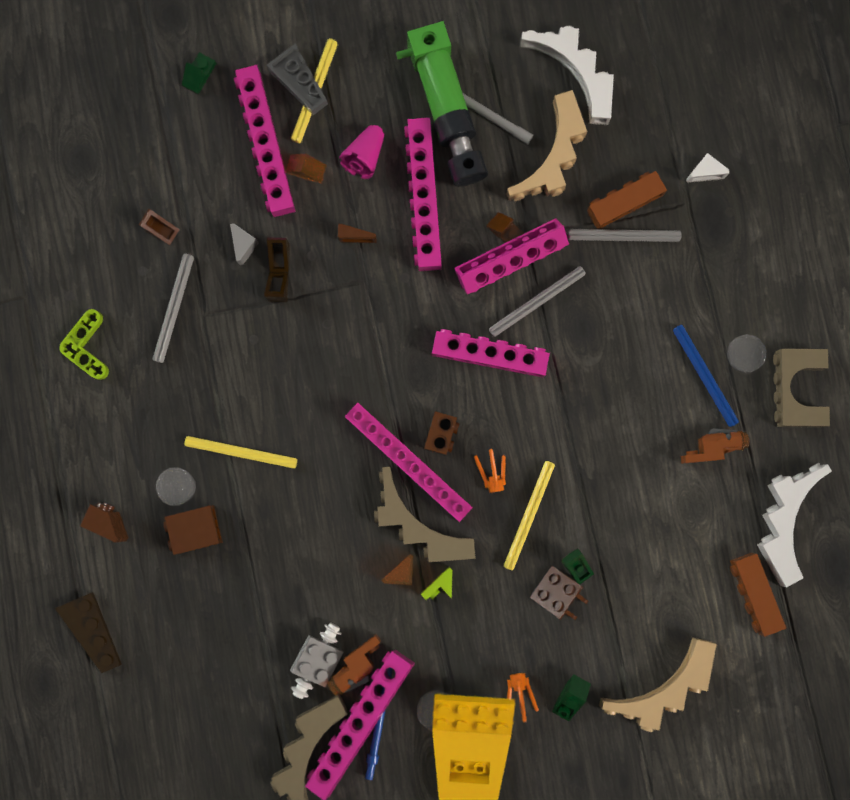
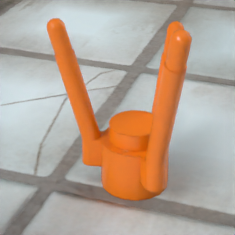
M493 449L489 450L493 476L488 477L489 481L478 457L475 455L476 465L484 481L485 488L489 489V493L504 491V485H506L505 455L502 456L500 479V475H497Z
M525 673L511 674L510 680H507V699H511L512 687L514 691H518L522 720L526 722L522 691L525 690V686L535 711L538 712L539 709L529 684V677H526Z

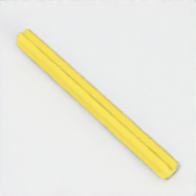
M333 39L327 40L314 75V79L320 89L337 48V41ZM304 106L291 136L292 141L296 143H301L312 115Z
M187 436L184 443L187 447L289 468H296L297 466L296 458Z
M545 461L504 563V567L509 570H514L555 467V464Z

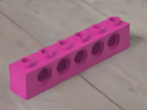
M555 218L454 269L462 288L468 295L488 284L494 283L504 276L512 274L516 270L545 258L555 251L561 250L569 245L564 226Z
M441 329L440 332L436 331L432 356L542 378L546 376L550 353L545 352L546 350L543 348L535 347L532 350L527 349V346L523 344L511 346L508 345V342L502 340L491 342L486 337L479 336L478 339L470 338L471 335L466 333L455 335L452 334V331ZM456 341L459 347L456 350H451L448 347V343ZM475 345L477 352L469 353L466 349L467 346ZM486 349H494L496 355L488 357L485 353ZM512 352L515 358L512 361H508L505 359L504 354ZM526 355L531 356L533 363L530 365L525 364L523 357Z

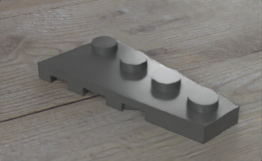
M296 44L266 65L268 70L312 115L328 105L323 92L315 81Z

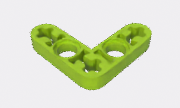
M90 309L84 313L64 338L59 349L65 357L91 377L103 380L109 374L108 367L83 348L103 322L102 314L94 309ZM91 315L95 316L96 322L91 321L89 317ZM83 324H89V326H91V329H89L87 326ZM84 328L86 330L85 337L78 338L77 331ZM70 345L72 349H74L78 353H76L75 355L74 353L67 351L68 349L66 348V346ZM86 354L89 357V361L87 364L82 365L80 357ZM94 365L101 368L103 373L101 375L97 374V371L91 368V366Z

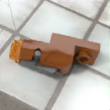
M710 429L708 434L698 439L699 454L698 450L686 451V455L681 456V464L724 460V454L748 448L749 436L747 432L737 430Z
M377 634L345 656L343 660L347 666L344 665L327 682L335 696L339 693L348 692L369 681V674L374 664L366 653L369 652L371 654L379 648L378 644L381 642V639Z

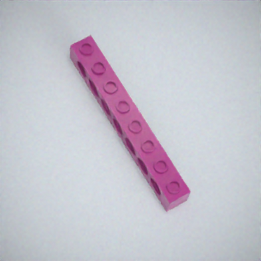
M254 65L235 70L237 77L234 78L236 88L240 89L241 95H238L241 107H245L246 112L243 113L245 124L249 123L250 130H247L250 142L253 141L254 143L252 153L254 159H258L259 163L256 166L259 177L262 176L264 182L261 183V189L263 194H267L268 201H265L267 211L271 212L273 217L296 212L258 66ZM248 87H254L252 91H246ZM253 104H259L256 109H251ZM259 121H262V122H263V125H262V126H260V127H256V126H255V124H256L257 122H259ZM262 139H268L266 144H259ZM267 156L273 157L270 162H264V159ZM271 174H277L274 180L268 179ZM275 192H282L280 197L273 198Z
M430 118L408 119V126H404L405 138L409 137V144H406V156H410L411 162H407L408 174H412V181H408L409 192H413V199H410V210H414L415 217L411 218L412 229H416V236H413V247H417L418 253L414 255L415 266H419V271L441 270ZM416 137H421L423 141L421 143L414 142V139ZM418 155H422L425 157V159L423 161H417L415 157ZM423 173L426 175V178L420 180L416 176ZM424 191L428 195L425 198H420L418 193ZM427 210L429 214L423 217L419 215V212ZM423 228H428L431 231L428 235L420 233ZM429 246L432 251L429 254H425L422 252V248Z
M359 403L346 414V419L458 522L472 509L463 498Z
M399 651L387 652L384 656L382 668H377L371 677L373 682L370 686L366 685L361 692L362 699L359 703L355 702L350 710L352 714L349 719L345 718L339 727L341 731L338 736L334 735L330 740L328 752H323L318 759L319 766L316 770L312 769L306 779L309 781L305 787L322 800L330 797L415 663ZM388 668L395 670L394 678L388 676ZM378 684L382 685L385 689L383 695L379 694L376 690ZM367 701H369V702H371V703L373 704V706H374V710H373V711L367 710V708H366V702H367ZM356 718H359V719L362 720V722H363V727H362V728H358V727L356 726V724H355V719H356ZM345 735H348V736L351 737V739H352V744H351V745H349V744H347V743L345 742V740H344ZM334 752H338L341 755V761L334 759ZM323 769H327L330 772V778H326L323 775Z

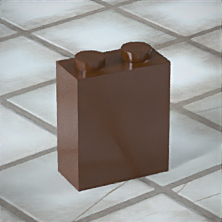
M214 505L166 516L163 522L165 532L169 534L170 538L168 540V547L170 552H173V555L223 543Z

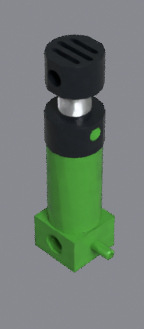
M444 21L408 31V49L397 52L396 56L398 60L411 56L414 69L419 72L440 145L451 147L453 158L447 164L453 183L457 187L477 183L488 176V171L481 151H473L470 140L475 137L476 130L453 65L451 43Z

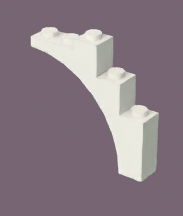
M572 26L560 27L559 34L553 32L536 33L535 31L522 32L520 47L535 49L552 56L566 66L578 80L586 96L589 108V124L608 125L612 111L614 75L607 72L595 73L596 51H591L590 49L578 50L579 29Z
M815 464L809 468V472L805 474L801 472L792 478L791 476L783 477L779 475L772 479L773 483L767 485L777 504L767 508V513L762 515L772 534L761 539L762 542L757 544L780 586L788 587L803 579L796 561L793 545L795 518L808 491L821 478L831 472L828 464Z

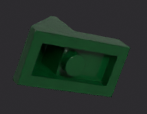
M199 52L192 64L186 63L182 86L199 95L216 66V61Z
M579 549L574 550L561 560L579 585L594 575Z

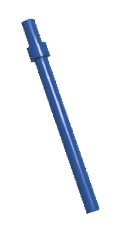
M388 668L387 670L390 678L392 677L393 668ZM382 686V689H381V695H383L384 692H385V689H384L383 686ZM385 711L374 727L370 753L367 754L366 760L368 765L365 779L373 780L375 765L378 764L379 755L377 754Z

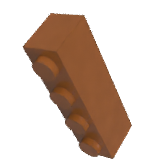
M656 171L651 174L646 172L636 182L631 180L624 184L622 189L618 191L614 189L606 194L607 197L603 199L597 198L590 202L587 212L596 228L601 229L662 197L667 189Z
M749 553L730 560L732 565L730 566L731 573L738 580L737 588L740 595L745 598L746 603H744L747 613L752 616L753 622L751 624L754 631L765 637L787 629L758 554Z

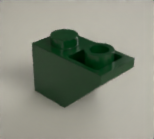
M573 674L565 684L552 712L560 718L570 721L586 702L591 683Z

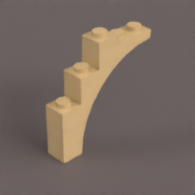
M573 90L554 96L556 136L553 148L543 165L533 175L507 189L508 201H519L525 195H537L542 190L545 191L546 196L552 195V197L563 193L562 191H564L566 183L561 168L562 170H567L573 167L577 159L571 142L575 144L583 141L587 133Z
M692 637L688 653L681 666L660 687L647 694L629 699L600 698L599 706L606 714L616 715L617 712L623 714V717L633 720L637 717L636 723L641 726L642 730L653 732V729L659 730L664 707L665 710L670 712L684 711L688 687L689 691L701 693V690L708 691L716 644Z

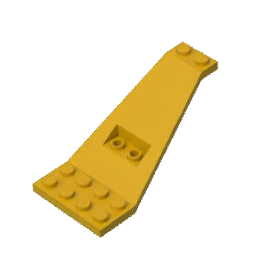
M435 694L432 732L439 800H498L512 734L515 699Z

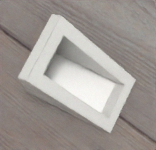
M707 153L689 175L687 183L724 179L729 174V169Z

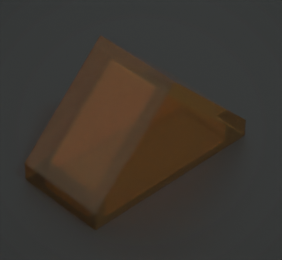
M308 154L290 155L285 173L322 183L327 165Z
M409 554L381 581L384 584L412 585L413 555Z

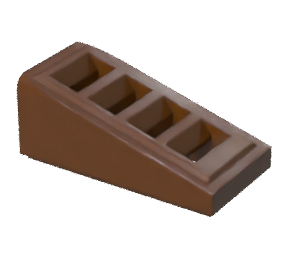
M338 223V239L340 243L377 242L375 233Z

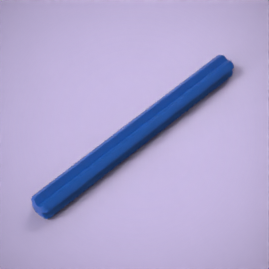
M683 325L675 327L673 329L675 336L729 427L738 424L739 420Z

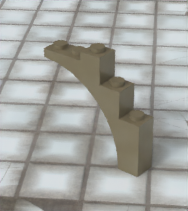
M382 467L383 471L379 472L380 483H384V491H381V503L385 502V506L377 507L378 511H374L375 523L378 522L379 526L402 525V528L399 529V539L403 540L404 544L427 543V546L423 547L424 558H428V562L475 559L473 538H456L443 535L418 521L407 510L400 499L393 482L391 467Z
M340 693L297 716L295 726L300 734L303 733V736L286 744L283 752L286 762H290L291 765L274 773L271 778V786L275 792L279 793L280 797L288 793V800H308L305 786L307 784L309 760L314 747L322 735L348 713Z

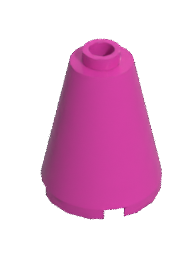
M377 125L368 126L339 156V159L341 158L340 164L346 171L354 176L356 173L360 174L362 179H370L373 176L384 139L383 130Z

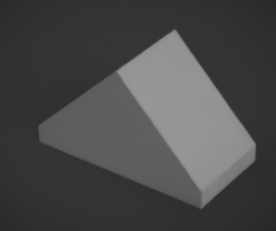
M230 224L236 261L239 265H243L259 243L256 238L237 225Z

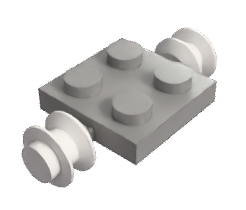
M329 623V625L324 624L326 631L320 632L323 641L308 635L290 669L291 673L302 677L295 679L297 682L296 687H291L293 695L300 699L309 697L307 690L313 689L310 681L326 687L344 653L341 649L330 645V643L338 642L335 638L337 634H342L339 631L340 627L333 623Z

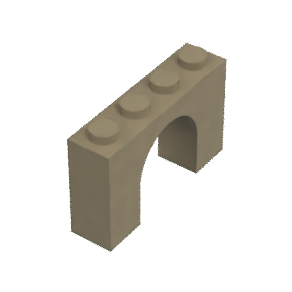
M780 349L775 351L773 363L776 365V373H774L773 380L774 384H776L774 402L777 404V411L774 413V420L777 422V427L830 426L829 407L804 406L794 399L790 390L791 380L798 371H822L828 369V349Z

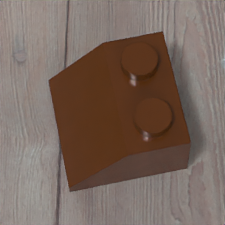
M100 502L98 504H90L80 527L115 543L124 542L128 539L120 512L114 510L115 506L106 502L104 504Z

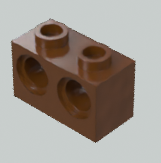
M435 411L424 449L442 455H447V452H451L454 441H451L452 434H457L460 424L456 422L457 417ZM442 420L450 422L451 427L448 430L440 428L439 424ZM437 438H442L445 441V446L441 449L436 448L434 445V441Z

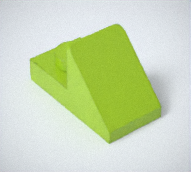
M450 567L421 592L425 600L429 597L431 599L435 598L440 593L438 590L440 587L452 598V569Z

